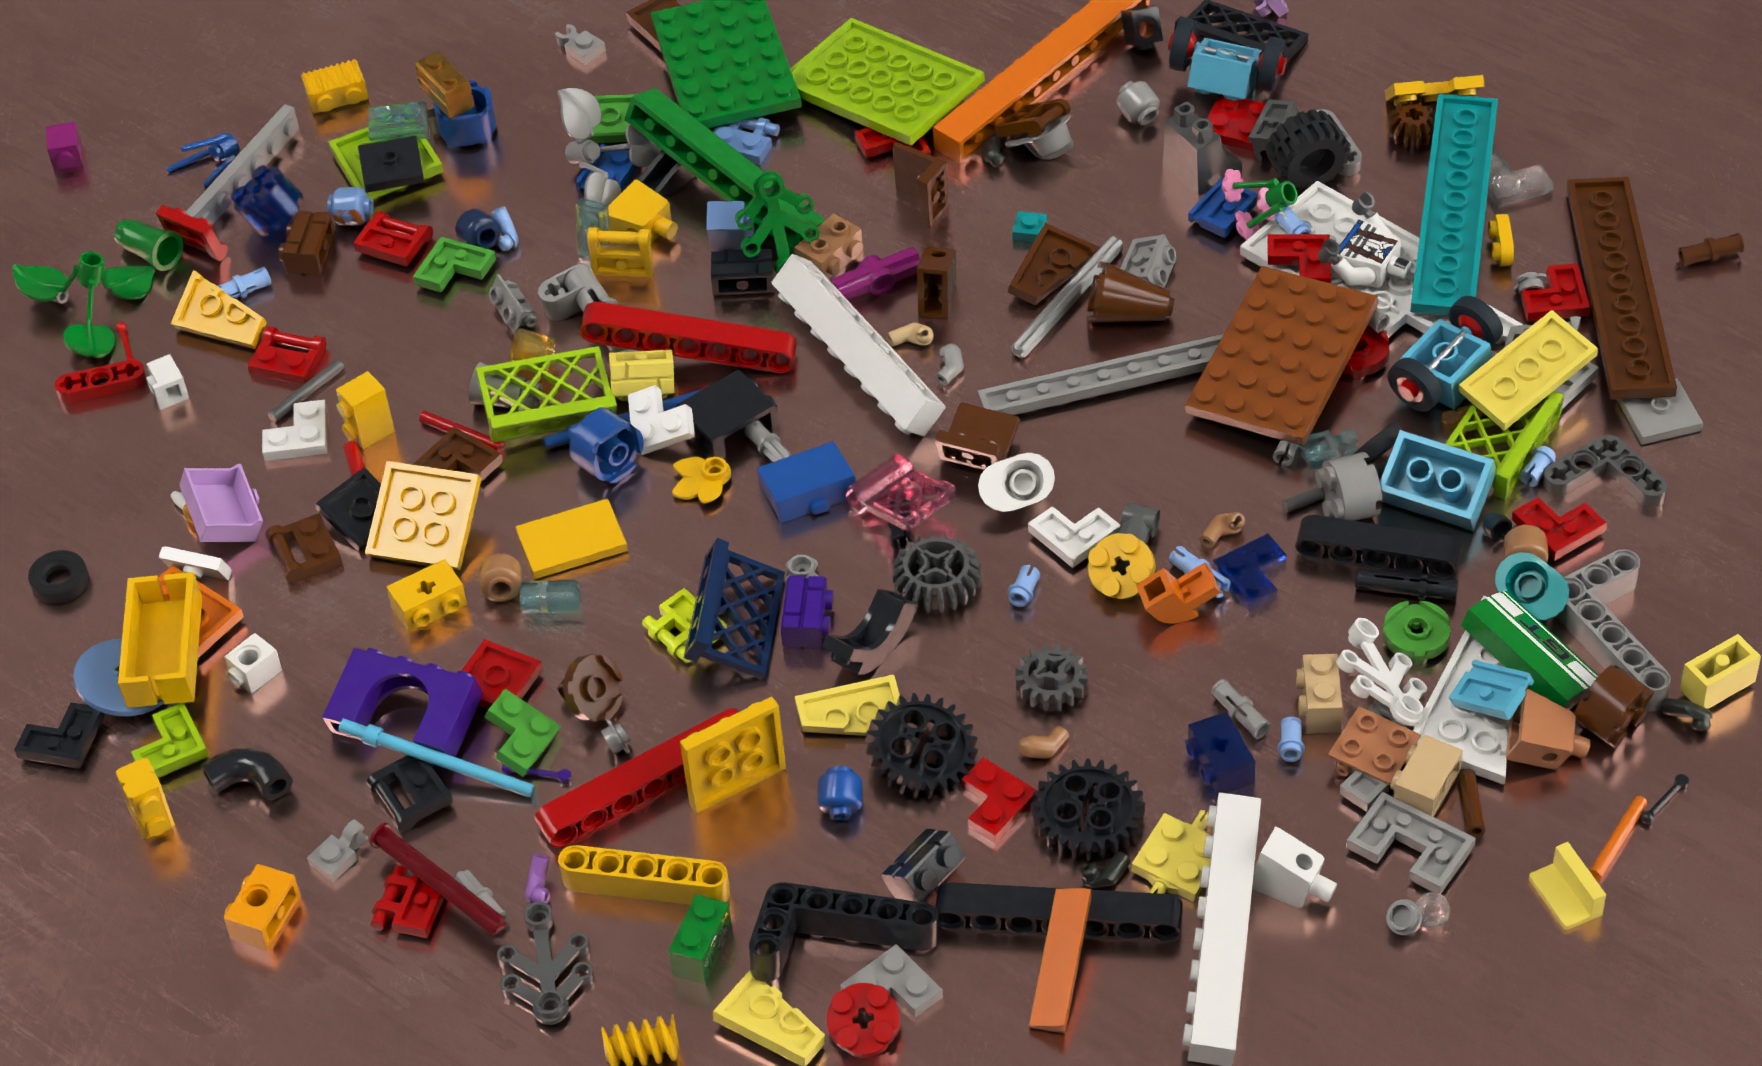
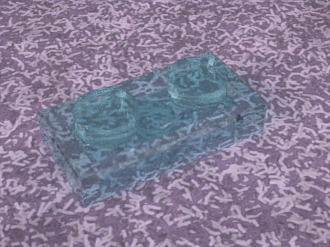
M580 198L576 203L578 255L590 258L587 241L589 227H599L602 231H609L608 204ZM600 243V245L610 246V243Z

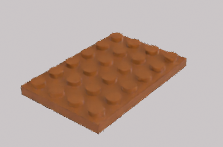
M1261 266L1185 404L1186 413L1304 446L1379 304L1378 296Z

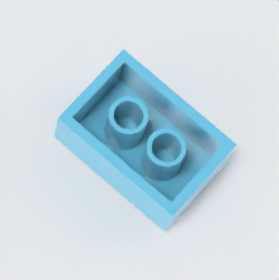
M1400 430L1380 480L1381 502L1474 531L1496 475L1494 460Z

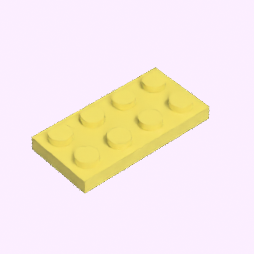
M1551 310L1459 384V392L1505 431L1595 358L1598 354V348Z

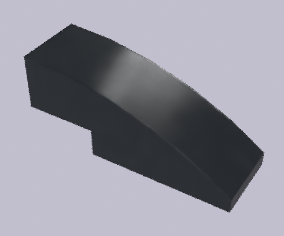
M661 150L638 181L662 197L667 198L694 178L695 175Z

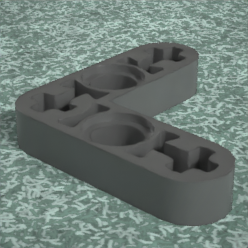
M1604 435L1550 464L1544 471L1543 487L1548 493L1556 496L1565 495L1605 472L1645 506H1659L1665 502L1668 485L1666 480L1621 439L1613 435ZM1580 461H1585L1590 463L1592 467L1588 469H1581L1577 467L1575 464ZM1625 467H1633L1637 469L1639 472L1634 475H1629L1624 473L1622 469Z

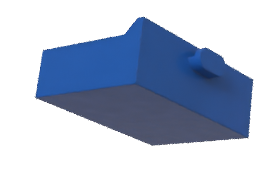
M834 441L756 468L759 485L774 508L780 524L810 513L817 515L830 509V506L858 497L855 474Z

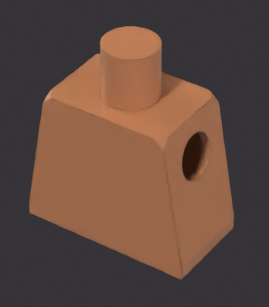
M1525 689L1527 694L1509 720L1506 759L1553 770L1559 769L1570 755L1584 759L1590 748V739L1574 734L1575 714L1529 689Z

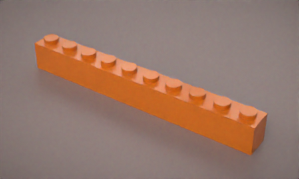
M1090 0L1086 6L1071 15L1066 22L1055 28L1047 37L1036 43L1032 49L1016 59L1013 64L997 74L993 80L983 88L978 89L974 95L958 105L944 119L940 120L933 127L934 149L962 164L996 132V125L1024 105L1035 104L1123 34L1121 10L1150 5V0Z

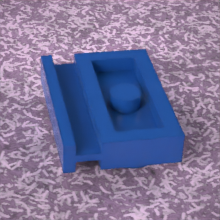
M627 150L600 152L599 158L594 163H589L606 171L608 179L617 181L621 191L637 169V166L631 163L629 151ZM584 168L575 181L577 191L585 188L587 177L593 171Z
M1221 178L1188 212V221L1191 223L1196 221L1200 227L1225 238L1236 227L1238 221L1236 220L1235 213L1238 211L1249 213L1257 205L1259 195L1251 190L1244 189L1241 193L1240 201L1227 202L1222 190L1224 178Z

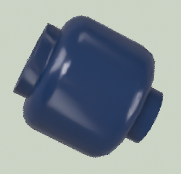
M471 209L459 217L455 232L460 242L490 250L498 241L500 227L496 219L482 210Z

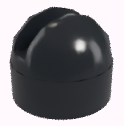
M1490 513L1483 519L1482 528L1485 534L1493 541H1501L1505 538L1508 531L1512 529V522L1501 513Z

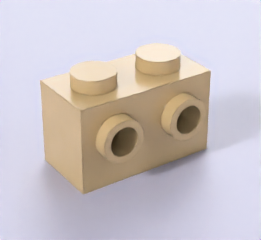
M1337 654L1303 655L1302 668L1296 669V688L1302 689L1303 694L1298 696L1299 716H1305L1306 734L1341 733L1343 706L1339 667L1336 664Z
M1424 734L1418 746L1412 745L1405 760L1406 766L1403 771L1397 770L1390 785V789L1394 790V798L1434 817L1461 771L1463 750Z

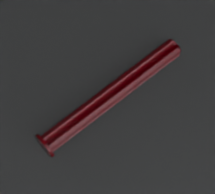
M383 823L373 831L370 837V845L373 848H381L490 934L497 935L505 928V918L395 834L390 824Z

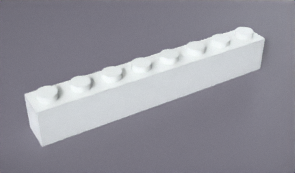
M791 254L771 282L779 291L778 297L795 309L794 314L797 318L812 327L810 332L817 339L828 345L827 351L845 364L843 368L848 374L861 381L860 387L862 390L879 401L877 406L896 420L895 426L907 435L914 433L925 436L946 406L812 261Z
M1219 792L1216 806H1209L1207 826L1213 827L1212 836L1206 835L1203 856L1210 857L1209 866L1202 867L1200 887L1206 888V897L1199 896L1196 918L1203 919L1202 928L1195 929L1193 949L1200 950L1199 960L1192 959L1189 981L1196 982L1195 992H1188L1186 1013L1192 1014L1191 1024H1185L1182 1046L1189 1047L1187 1061L1232 1066L1236 1050L1261 798Z

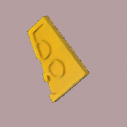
M194 270L171 321V325L175 329L256 349L267 323L259 314L226 294L221 288L210 283Z

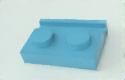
M1473 660L1471 663L1473 668L1470 672H1465L1449 696L1451 703L1455 707L1510 720L1527 694L1525 689L1528 685L1532 686L1534 683L1530 673Z

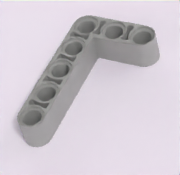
M1620 549L1563 577L1568 584L1569 599L1564 610L1556 618L1604 669L1611 665H1617L1650 688L1654 695L1644 708L1647 711L1661 710L1662 701L1668 698L1671 682L1669 673L1605 606L1630 593L1637 585L1640 558L1633 551Z

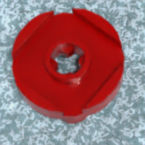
M1367 325L1356 346L1357 349L1362 347L1364 349L1362 351L1354 350L1342 373L1347 374L1353 380H1361L1366 375L1373 374L1382 369L1389 360L1390 352L1388 336L1384 331L1377 333L1372 327Z
M871 983L853 984L833 995L826 1019L832 1041L848 1054L858 1058H869L883 1053L895 1036H897L901 1022L899 1009L893 997L884 987ZM865 1011L867 1015H873L874 1020L868 1022V1028L861 1029L859 1023L853 1024V1020L859 1016L860 1012Z

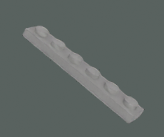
M286 104L281 107L186 211L189 216L197 219L202 217L212 225L223 212L230 207L233 201L246 190L252 180L263 171L272 158L280 152L282 147L296 135L299 125L294 107Z

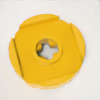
M1116 533L1109 535L1098 542L1091 549L1088 556V573L1094 587L1107 597L1121 601L1131 600L1140 596L1136 584L1153 575L1156 569L1155 558L1151 549L1132 534ZM1118 559L1130 562V566L1126 567L1127 573L1125 575H1121L1120 572H1114L1113 570Z

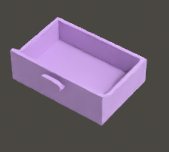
M237 464L232 468H184L179 486L200 542H256L263 522L257 506L259 504V495L256 489L250 488L242 465Z

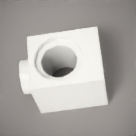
M256 633L224 656L228 667L226 674L229 680L236 687L242 686L251 694L282 671L277 650Z

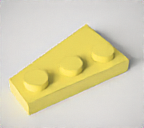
M893 674L795 696V704L803 732L867 736L868 731H870L871 720L875 719L877 710L882 709L885 711L888 701L896 705L900 694Z
M750 970L713 1011V1021L800 1066H806L825 1044V1034L798 1008H792L782 998V992L774 985L770 987L766 982L756 980Z

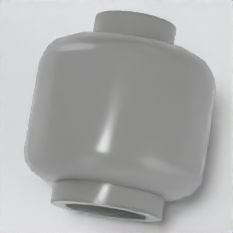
M1130 81L1120 88L1116 104L1131 124L1146 125L1158 116L1160 99L1145 81L1135 83Z

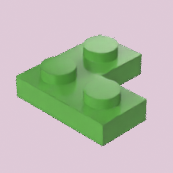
M441 236L413 275L414 285L442 292L455 272L482 280L496 260L495 252Z
M507 689L496 699L484 717L511 735L499 750L496 759L522 777L531 769L561 728L558 723Z

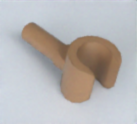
M421 104L422 119L430 125L433 138L438 139L440 134L434 106L432 108H424L423 104Z

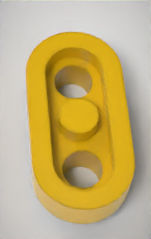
M1495 214L1494 220L1488 222L1489 239H1494L1495 241L1492 243L1493 261H1498L1499 267L1513 266L1514 245L1509 215Z

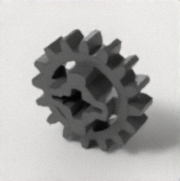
M1042 644V651L1038 652L1031 648L1029 649L1030 658L1027 656L1020 657V665L1015 667L1016 690H1020L1022 700L1030 698V706L1034 707L1038 703H1042L1043 710L1047 711L1050 705H1055L1059 711L1062 709V703L1064 702L1073 706L1074 696L1077 698L1084 697V689L1088 688V665L1083 664V656L1081 654L1073 657V648L1069 647L1065 651H1061L1060 644H1056L1054 649H1049L1046 644Z

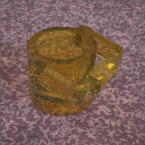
M522 328L516 329L508 362L554 354L555 337ZM528 369L519 370V372L516 375L523 376L524 371L530 373L534 372Z

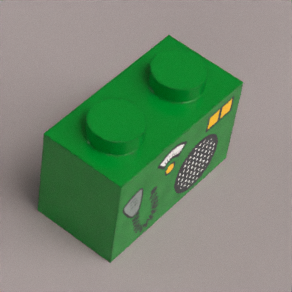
M695 895L668 950L672 975L706 984L732 930L728 903Z

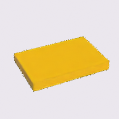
M608 498L515 526L534 579L628 551L627 543Z

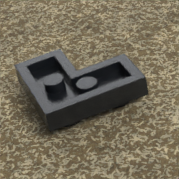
M71 702L59 728L26 724L14 749L15 754L19 759L81 768L105 714L89 705Z

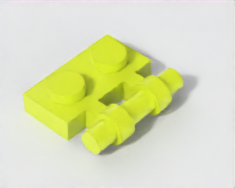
M683 588L659 605L661 618L656 620L649 615L642 621V626L648 630V635L654 641H661L667 647V652L676 659L680 658L685 663H689L691 661L684 658L696 597ZM717 617L723 625V627L726 629L727 624L719 617ZM674 627L682 632L676 637L669 632Z

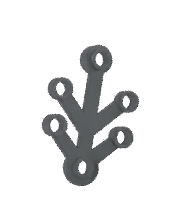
M534 902L526 907L524 919L526 927L534 933L537 963L520 954L515 946L509 944L503 945L498 949L497 959L500 967L503 969L516 968L538 981L541 986V993L523 984L521 978L516 974L504 976L501 979L500 986L502 994L506 998L515 999L518 997L533 1006L534 1017L540 1023L552 1025L565 1019L569 1012L567 1000L580 986L590 985L594 980L592 965L582 961L572 967V975L557 990L555 987V980L574 958L583 957L588 954L590 943L586 934L581 932L574 933L568 938V944L552 961L548 934L554 922L552 909L545 902ZM576 943H584V945L580 947H574ZM506 955H514L510 959H503ZM580 972H588L586 976H578ZM510 984H517L513 989L506 988ZM555 1007L554 1010L547 1011L548 1008Z

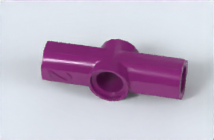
M914 247L907 248L882 259L877 255L867 256L858 264L857 269L832 278L829 281L847 300L868 292L878 296L883 295L893 287L896 281L917 273L920 257Z

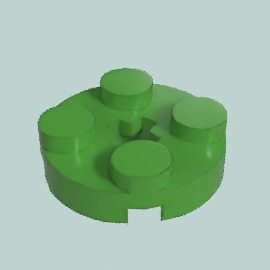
M1409 601L1401 602L1393 606L1385 615L1382 640L1393 653H1403L1411 659L1413 664L1421 665L1426 663L1428 659L1437 657L1448 647L1451 634L1450 620L1442 608L1431 602L1420 601V605H1409ZM1421 627L1423 628V633H1413L1410 628L1417 630Z

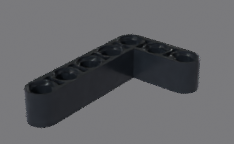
M788 882L775 883L766 892L749 941L750 972L756 980L762 982L777 979L783 971L795 932L891 947L897 944L900 948L927 951L934 948L938 943V911L933 905L924 902Z

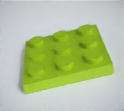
M410 112L328 141L331 153L352 187H360L365 190L358 150L359 145L415 135L417 137L424 179L444 172L440 159ZM406 186L368 192L367 196L374 199Z

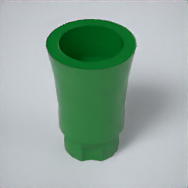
M123 219L116 226L115 242L126 251L144 259L159 271H167L174 267L182 255L183 240L180 234L175 231L160 229L132 219Z

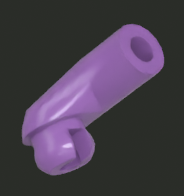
M537 853L532 855L525 890V898L529 904L534 902L548 903L550 899L549 890L544 888L550 857Z

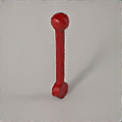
M119 321L115 325V330L120 333L127 358L126 361L136 360L132 356L126 335L127 325L125 322Z

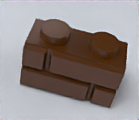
M298 210L294 221L287 224L286 243H281L279 246V260L283 261L285 271L288 274L301 275L304 273L305 275L319 276L321 274L335 234L332 216L329 212H315L313 214L311 211Z

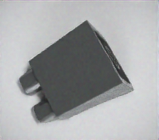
M1189 102L1174 108V116L1165 120L1163 163L1199 196L1209 191L1221 178H1225L1227 169L1239 170L1241 173L1242 161L1222 144L1221 136L1213 130V123L1207 118L1197 116L1195 114V107Z

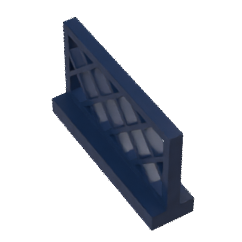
M717 538L704 557L684 658L696 663L699 657H703L762 680L766 675L785 572L728 550L729 542ZM728 563L739 566L744 575L735 578L728 568ZM763 575L773 579V587L765 589L757 577ZM749 580L757 593L747 596L740 583ZM731 587L739 600L730 603L723 590ZM762 599L769 609L768 612L760 615L752 603L753 601ZM744 606L752 618L743 622L735 609ZM725 612L734 624V626L726 629L717 618L718 615ZM756 624L763 633V638L755 640L747 627ZM739 631L747 644L737 647L730 634ZM721 638L729 652L722 653L712 649V642ZM752 650L759 661L758 666L747 662L742 653Z

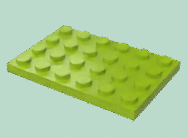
M850 18L790 68L801 99L910 146L985 82L984 72L854 18Z

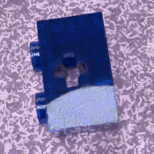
M1227 711L1188 724V739L1185 740L1187 753L1192 760H1197L1203 782L1206 785H1211L1216 796H1218L1219 792L1228 793L1255 783L1256 761Z

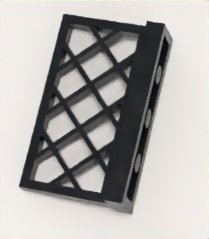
M1204 0L1187 17L1197 22L1196 38L1200 44L1204 38L1259 49L1262 50V54L1266 46L1264 41H1267L1270 37L1293 39L1285 41L1284 58H1287V62L1308 41L1309 33L1211 0ZM1210 11L1216 14L1206 15L1205 12ZM1180 16V17L1175 21L1174 32H1175L1176 26H1177V24H1178L1180 18H1185V17ZM1231 21H1240L1243 23L1232 24ZM1220 22H1223V23H1224V25H1216V26H1213V25L1211 24V23H1220ZM1264 29L1267 32H1257V30ZM1249 31L1250 33L1239 35L1237 32Z

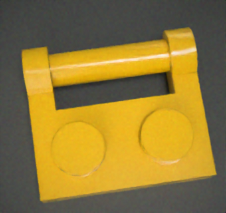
M599 227L588 228L587 241L594 275L653 278L654 263L650 229H640L639 232L602 231ZM600 243L639 244V247L600 245Z

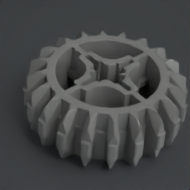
M931 533L929 539H923L918 536L916 543L907 541L905 549H899L897 558L894 559L892 581L897 594L919 605L917 610L924 607L929 614L932 609H938L942 614L945 608L955 611L957 603L966 606L968 598L975 597L976 588H979L981 583V564L979 563L976 551L971 550L968 542L960 543L958 536L950 540L945 533L941 538H935ZM918 570V574L913 576L914 572ZM960 570L961 573L955 577V573Z

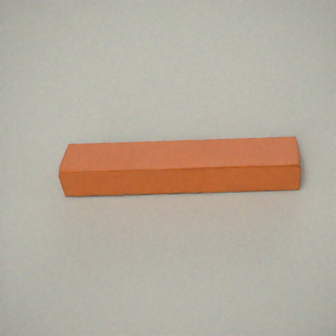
M1069 888L1056 889L1029 1028L1063 1034L1066 1032L1092 897L1091 889Z

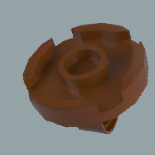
M594 654L580 656L569 665L564 679L557 687V692L566 701L571 712L580 720L588 722L607 720L618 711L623 701V694H619V682L623 681L622 674L616 663L607 656Z

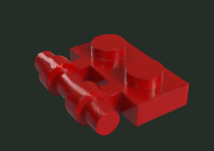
M396 865L393 873L387 876L383 884L385 891L381 900L375 902L372 909L374 916L370 925L374 929L382 930L386 922L393 919L392 926L395 932L427 938L444 897L414 874L412 878L406 877L408 869L404 866ZM405 893L401 903L395 902L398 895Z

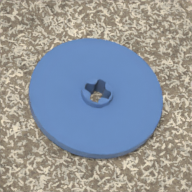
M112 639L98 643L86 650L76 662L73 674L76 692L87 705L97 711L115 716H136L148 713L164 704L161 699L158 700V705L127 708L118 685L122 639Z

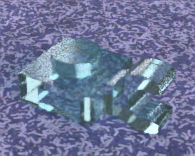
M1326 430L1309 435L1305 445H1299V449L1309 469L1312 470L1322 467L1325 460L1341 457L1340 454L1344 456L1353 454L1358 450L1355 444L1358 441V437L1354 430H1346L1335 436H1332L1330 431Z

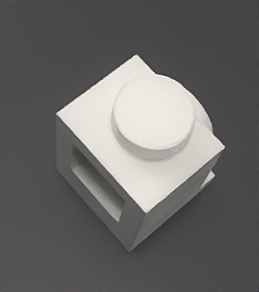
M170 354L147 363V370L150 376L146 377V381L151 393L155 395L160 410L189 399L183 376Z

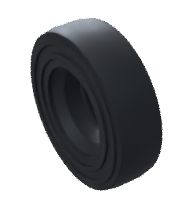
M1393 422L1353 454L1367 453L1369 457L1364 458L1367 465H1370L1394 446L1399 431L1404 430L1397 422Z
M57 550L44 554L32 564L28 573V581L33 594L39 600L49 604H60L75 599L85 590L89 580L84 560L78 554L67 550ZM58 570H68L71 573L66 581L59 584H49L46 581L51 573Z

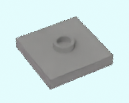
M1678 378L1675 379L1677 385L1676 397L1616 399L1641 445L1702 431L1703 422Z

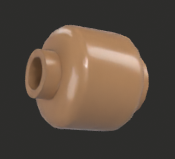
M1520 525L1508 531L1504 538L1505 559L1509 555L1521 552L1533 554L1547 563L1549 557L1548 541L1544 531L1532 525Z
M497 553L487 557L482 562L479 571V587L482 594L495 602H506L518 595L522 588V569L519 562L513 556Z

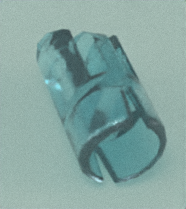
M577 580L523 581L521 583L520 606L524 614L566 613L579 610L582 586Z

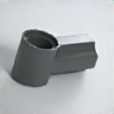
M1127 502L1122 513L1119 533L1132 534L1147 544L1149 537L1153 538L1157 532L1160 521V509ZM1118 559L1121 564L1130 566L1129 561Z

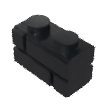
M761 248L760 253L752 258L745 256L742 250L725 249L711 252L713 296L774 293V286L771 283L774 279L772 249Z
M925 829L894 861V864L890 865L881 874V877L894 898L924 902L966 858L953 834L949 831Z

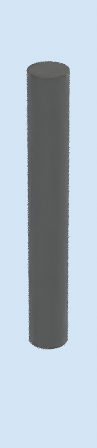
M339 359L333 361L267 413L268 417L273 422H277L294 409V403L304 401L345 368L343 363Z

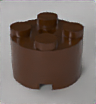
M1611 665L1592 683L1588 689L1591 693L1586 702L1581 699L1574 714L1576 721L1613 748H1617L1627 734L1625 729L1630 724L1636 727L1645 717L1647 710L1644 707L1649 703L1654 692L1622 668H1619L1617 665Z

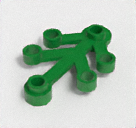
M767 170L761 172L755 178L753 188L756 194L746 209H741L735 214L734 219L739 229H751L755 223L754 217L766 202L767 214L753 235L742 240L741 249L747 257L757 256L761 250L760 246L772 230L778 260L774 264V270L778 274L781 267L790 257L784 226L801 234L802 238L808 242L816 240L820 232L815 222H804L780 209L778 200L779 198L795 206L798 213L805 215L814 208L811 197L805 193L797 194L784 187V180L781 175L776 171ZM773 181V185L771 187H763V185L766 182ZM804 200L809 201L806 207H799L800 202ZM742 217H750L748 222L740 223ZM814 228L813 233L805 234L806 229ZM751 243L756 244L754 249L746 250L747 245Z

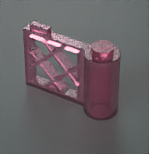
M895 454L845 489V497L858 514L865 515L870 512L908 532L956 497L954 493L956 488L955 485L943 479L938 482L916 471L909 458ZM913 482L919 484V487L905 489ZM939 494L935 498L924 500L925 496ZM918 497L917 501L902 503V499ZM895 501V504L881 506L885 502ZM915 511L907 518L900 516L901 513Z

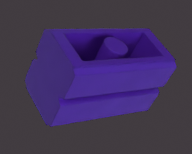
M792 575L787 577L781 621L782 646L785 648H801L803 646L805 649H820L823 644V637L827 634L830 635L831 617L826 616L827 610H833L834 591L828 590L825 577L809 576V578H806L805 576Z

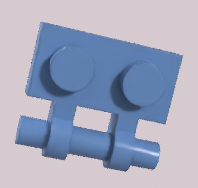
M761 117L758 120L751 118L729 123V127L720 125L715 128L713 133L753 164L759 166L772 148L771 138L766 137L767 134L777 136L780 131L779 125L770 123L769 119ZM743 128L753 130L754 132L749 133L742 130Z

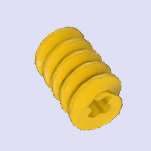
M674 1014L671 1015L669 1025L665 1024L661 1016H657L655 1028L651 1027L647 1019H643L641 1030L639 1031L632 1021L628 1022L626 1033L621 1031L618 1024H614L611 1036H608L604 1027L601 1026L606 1061L610 1066H619L620 1060H623L626 1066H633L635 1057L639 1059L642 1066H647L649 1055L653 1056L657 1064H661L664 1052H667L671 1061H676L678 1050L680 1049Z

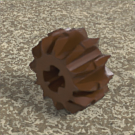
M1409 101L1406 106L1398 104L1396 110L1391 111L1388 132L1389 137L1394 139L1395 145L1404 144L1405 149L1414 146L1417 150H1419L1421 145L1430 146L1436 114L1433 112L1432 106L1424 107L1422 102L1412 104Z

